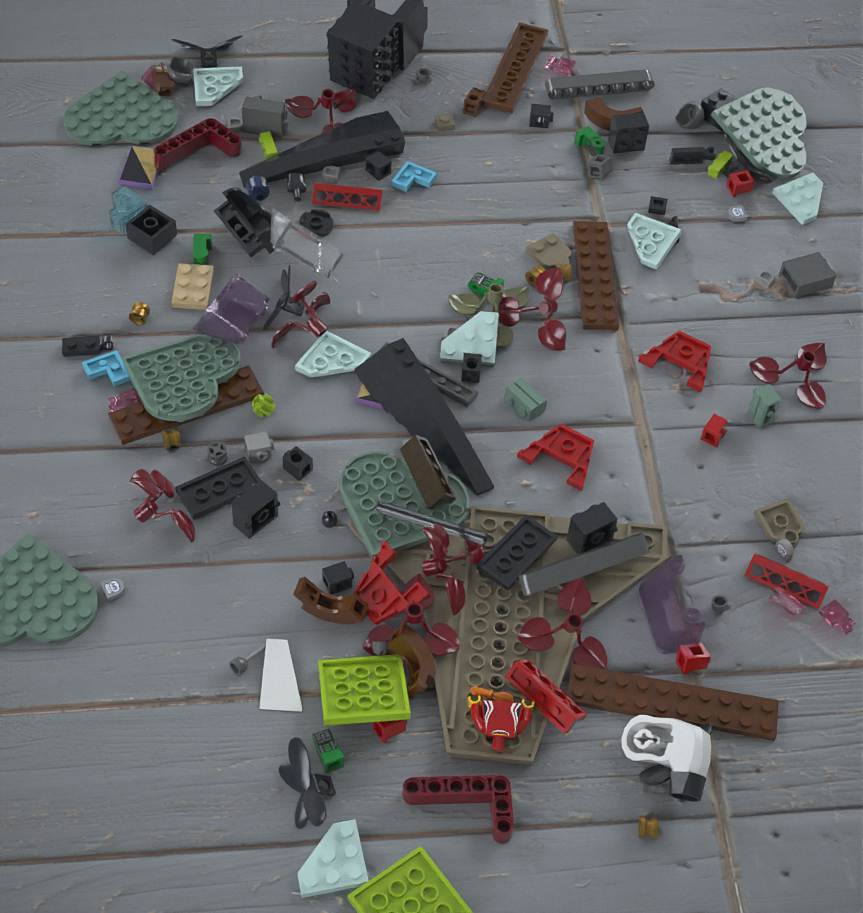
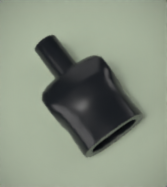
M291 173L287 175V191L294 193V200L297 202L301 200V193L306 192L305 177L300 173Z

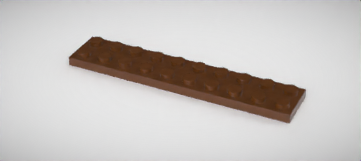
M571 664L567 696L578 706L632 716L648 715L659 718H674L698 727L709 723L713 727L712 730L775 741L777 737L779 700Z

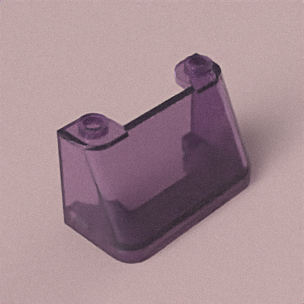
M235 273L193 329L200 334L238 344L239 341L243 343L249 336L246 332L259 314L263 316L269 308L267 303L270 298Z
M682 555L667 558L640 585L638 590V596L655 648L662 654L678 653L679 645L698 644L706 625L702 613L695 608L684 609L679 597L676 579L678 575L683 573L685 568Z

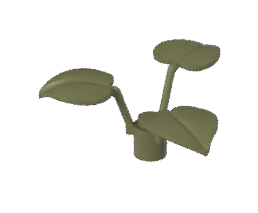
M494 283L489 286V290L485 292L481 302L473 294H449V303L461 315L475 314L476 308L480 309L487 298L491 305H495V313H498V305L504 297L518 299L519 308H523L528 303L529 286L503 290L502 285ZM498 325L496 346L510 345L513 341V331L508 326L499 327Z

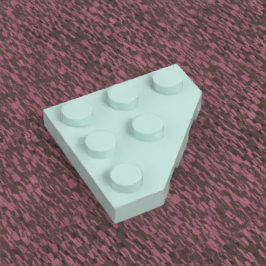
M242 66L193 69L196 106H213L243 83Z
M810 173L774 188L772 193L804 225L816 220L823 182L814 173Z
M635 213L627 224L628 232L641 264L656 270L681 235V229Z
M480 311L442 340L440 361L463 363L464 353L482 354L481 365L494 366L499 313Z
M326 331L295 365V370L310 378L351 372L370 358L372 353Z
M356 819L333 823L299 870L297 876L301 898L356 888L369 881Z

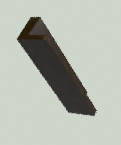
M414 435L400 448V451L427 508L432 509L441 500L452 503L457 498L428 439Z

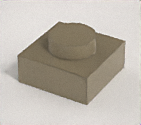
M451 114L435 116L438 131L455 130V123Z

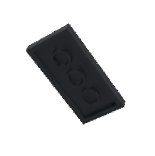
M244 456L176 486L175 491L194 520L233 502L235 497L242 495L250 485L256 484L260 478Z
M525 515L477 563L476 569L508 591L519 580L518 575L527 572L557 541L558 536L528 515Z

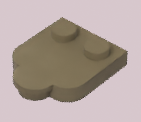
M554 233L526 246V252L545 270L555 268L557 263H561V265L570 263L571 250Z
M789 498L754 511V516L771 542L776 543L781 539H787L793 548L797 546L799 535L804 529V523Z

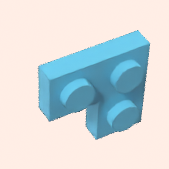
M407 161L391 181V186L407 192L410 186L416 182L429 188L437 178V173Z
M117 350L82 362L83 369L89 380L107 374L114 387L131 381Z

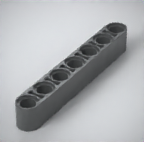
M649 70L554 77L545 81V88L550 99L643 92L651 90L655 85Z
M638 533L518 575L523 594L530 595L645 555L649 551L644 534Z

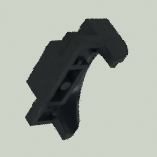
M238 187L229 188L222 192L227 201L216 208L214 212L251 258L263 248L271 254L284 244L279 237L278 223L260 203Z

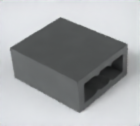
M246 96L242 106L243 132L260 135V133L270 131L272 137L282 139L284 132H287L288 123L285 122L288 111L285 110V103Z
M820 252L783 261L779 272L795 298L830 289L833 287L836 279L835 272L830 268Z

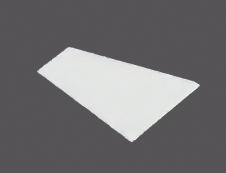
M266 639L259 709L302 712L287 640Z

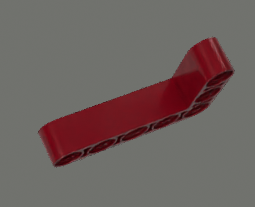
M208 118L156 146L153 150V164L160 169L166 168L209 143L230 157H238L241 155L242 139L216 119Z
M506 776L411 777L404 781L402 798L409 805L490 803L494 840L504 844L512 838L514 818L511 784ZM479 787L482 791H475L473 788ZM495 787H502L504 790L498 791ZM435 788L439 790V792L433 793L430 791V789ZM452 788H458V789H460L461 791H460V792H454V791H452L451 789H452ZM415 789L417 792L410 793L408 792V790ZM497 807H503L506 811H499ZM504 827V828H506L508 831H507V832H501L498 828Z

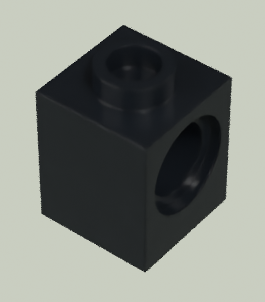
M531 104L529 127L548 129L549 122H553L554 112H551V105Z
M377 151L366 157L365 170L380 181L391 174L392 161Z
M464 353L461 381L469 383L480 382L482 354Z
M295 446L283 455V469L300 481L313 470V458Z
M345 561L322 568V580L329 594L332 595L352 588L354 573L351 567H347Z

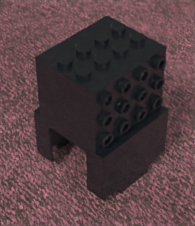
M347 0V8L343 15L336 20L332 28L328 29L326 34L330 81L349 89H355L357 93L375 99L382 92L383 87L390 82L391 77L399 69L404 71L423 48L424 33L428 28V7H424L423 0H405L392 15L376 9L375 0Z

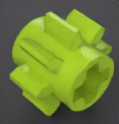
M267 393L263 396L259 394L252 402L253 411L261 418L264 414L269 416L275 409V404L273 403L275 400Z

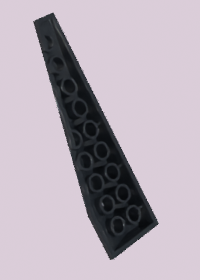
M388 111L356 117L239 172L244 188L247 181L253 176H262L267 182L286 179L287 175L291 173L304 175L323 171L326 166L341 167L364 162L366 157L377 151L381 152L384 156L400 154L404 151L405 139L400 127Z
M404 338L387 344L354 369V372L371 397L380 403L387 413L389 412L393 415L399 424L406 427L412 436L418 435L428 439L436 458L444 462L452 473L457 474L471 491L478 496L494 488L490 477L467 436Z

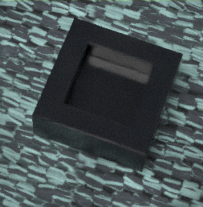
M651 196L648 213L665 215L668 199Z

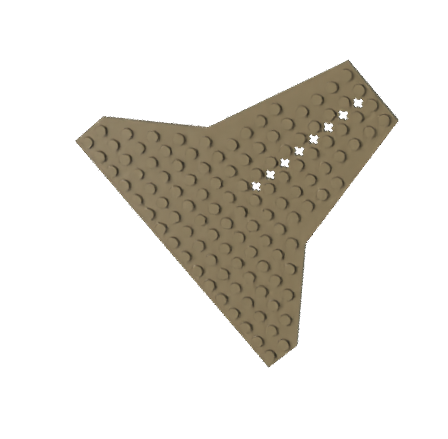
M471 506L465 521L461 525L487 533L488 538L483 545L486 555L525 515L534 519L558 537L557 541L528 571L577 555L566 540L571 518L549 516L550 514ZM351 518L350 530L363 543L362 538ZM631 522L616 524L618 531L614 532L612 542L643 533L649 553L579 577L583 578L591 596L589 610L581 614L583 622L665 564L667 526ZM448 534L450 543L447 548V556L443 558L444 560L468 552L465 546V539ZM429 541L397 551L398 555L386 566L387 570L403 587L411 578L420 573L424 580L432 587L435 596L433 604L427 609H423V618H425L428 628L432 630L434 624L445 623L456 632L460 642V649L457 652L443 656L433 655L436 667L434 686L446 756L533 765L549 719L534 706L531 712L530 723L523 733L516 736L515 739H506L505 751L492 750L493 743L486 741L489 737H484V734L478 731L472 720L471 710L468 706V697L470 696L472 701L478 700V696H474L470 692L471 687L478 686L483 689L493 690L494 693L506 692L511 694L516 703H521L525 699V705L530 706L531 702L505 678L513 664L523 659H529L560 688L577 640V633H568L565 629L559 630L552 634L554 638L553 646L545 651L528 649L519 641L518 634L524 624L534 617L546 619L550 623V630L563 624L569 615V611L560 609L557 597L561 589L571 581L530 595H524L518 580L507 591L477 570V565L471 562L469 555L446 563L447 569L442 573L453 575L455 580L459 579L466 592L465 605L457 615H453L446 591L447 578H436V575L427 577L422 570V563L435 557ZM500 609H504V612H506L507 614L501 615L498 613V611H500ZM499 626H503V630L506 631L498 632L496 629ZM497 644H501V647H503L504 649L497 650L494 647H496ZM498 661L503 667L495 668L493 665ZM494 680H498V683L502 685L496 687L493 686L491 683H493ZM481 697V701L488 700V698Z

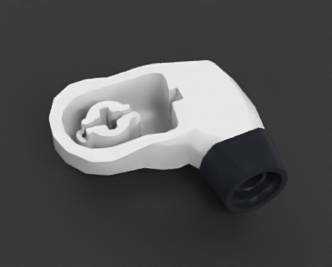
M638 715L631 719L622 735V749L626 757L633 761L659 763L671 768L669 796L684 801H701L710 765V735L698 726L674 718Z

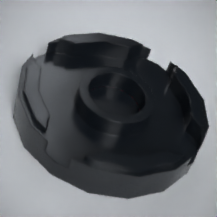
M313 209L308 213L306 211L299 219V228L308 237H325L333 230V218L324 210Z

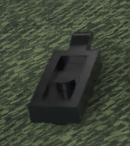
M704 147L672 148L669 161L670 165L703 164V160H715L716 154L713 153V147H708L706 150Z
M99 335L62 338L63 357L100 354V350H113L112 336L109 335L104 336L102 339H100Z

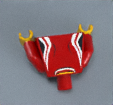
M478 695L477 701H472L471 697H468V706L478 731L483 733L484 737L493 738L492 750L505 751L506 739H515L516 736L523 733L530 723L531 712L534 707L533 701L530 706L525 705V699L521 703L481 701V697Z

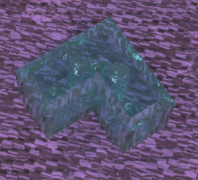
M126 185L111 193L113 209L109 211L111 226L122 235L127 232L126 223L148 206L146 201Z

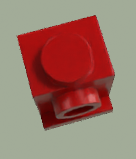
M748 170L729 174L726 186L732 197H736L737 194L751 192L755 185V180Z
M713 414L703 429L701 440L717 448L721 438L727 432V428H725L727 420Z
M702 643L679 645L675 662L683 675H685L688 671L707 669L711 658Z
M407 719L373 722V732L385 744L389 738L406 731Z

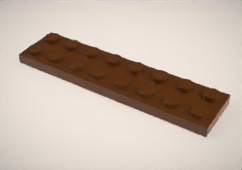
M518 23L482 100V106L513 114L548 36V29Z
M573 221L572 227L583 329L618 330L619 319L607 222Z
M250 366L238 369L227 382L218 384L219 394L217 401L203 416L185 420L184 422L162 420L152 416L145 409L142 402L110 412L108 415L121 444L125 445L162 432V430H168L252 401L259 394L263 396L264 391Z

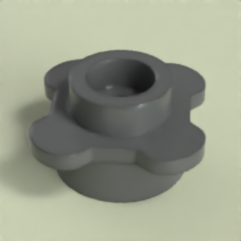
M420 68L416 72L417 82L429 83L432 81L430 78L432 73L429 69Z

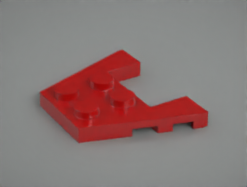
M678 331L663 340L659 346L651 348L648 353L640 355L638 362L653 369L658 360L663 357L693 372L686 386L701 393L704 387L711 345L682 331Z
M560 424L544 434L543 438L537 442L534 441L529 444L528 448L521 449L517 453V458L532 465L541 452L574 469L568 477L566 484L582 491L594 440Z
M385 540L380 545L381 550L378 555L373 557L372 565L367 574L364 573L353 594H357L368 604L366 614L376 625L405 611L410 603H421L431 597V594L419 581L403 595L383 569L398 554Z

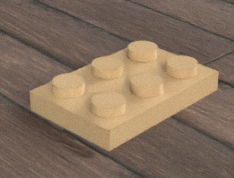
M178 263L171 302L172 308L208 310L214 266Z

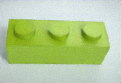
M270 131L260 133L258 139L261 149L264 151V157L268 159L277 155L278 152Z
M725 150L720 153L718 158L713 161V164L709 165L708 175L717 179L732 162L733 154Z

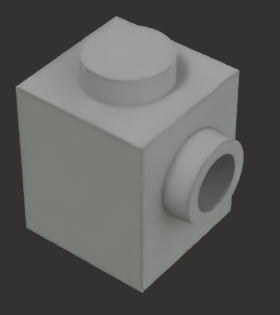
M267 432L244 436L249 462L272 458L271 450H274V443L272 438L269 439Z

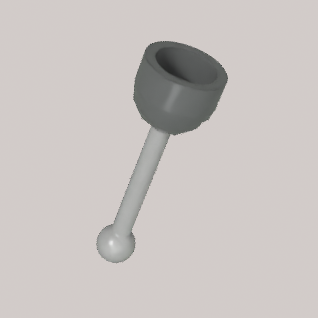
M266 642L248 657H237L230 661L231 670L238 676L244 673L248 667L247 662L266 649Z

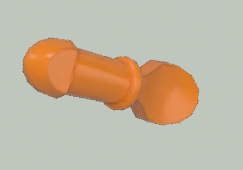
M473 686L470 689L471 694L474 696L479 695L480 697L488 698V700L492 698L495 701L514 702V697L506 692L494 693L493 690L483 689L478 686Z

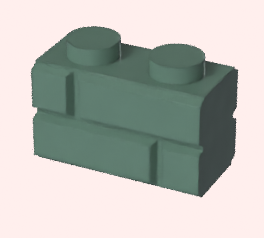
M519 378L514 384L512 383L506 387L505 401L509 406L515 407L521 417L532 421L537 415L539 416L545 412L547 400L524 379Z
M768 384L754 389L747 414L754 420L758 428L773 423L781 397Z

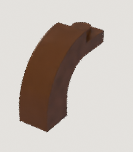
M601 97L586 100L584 110L585 115L594 125L610 131L613 115L643 112L641 107L624 111L611 109L604 103Z
M306 577L299 578L293 594L303 603L301 607L303 610L319 619L337 624L363 622L368 608V604L357 594L334 596L319 589Z
M403 623L392 632L387 647L398 654L408 667L410 677L407 693L408 697L412 699L418 693H423L427 685L435 679L436 667L433 655L426 642L415 630L406 623Z

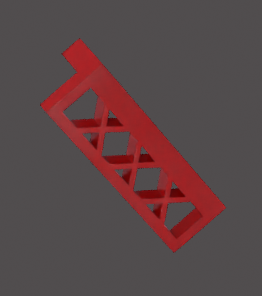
M314 183L312 204L380 211L383 190ZM317 191L326 192L329 197L324 201H318ZM339 193L343 194L345 199L337 203L332 196ZM353 195H359L362 201L358 204H352L349 198ZM369 197H378L377 207L370 206L366 200Z
M754 553L744 575L818 609L830 586L758 553ZM754 563L763 567L764 575L755 576L750 573ZM773 573L781 574L784 582L775 585L771 582L769 575ZM793 581L799 582L803 591L791 592L788 583ZM814 589L821 592L817 603L809 600L807 591Z
M529 659L516 661L506 674L505 678L531 703L533 701L534 706L564 734L568 733L577 721L584 720L587 716L576 703Z

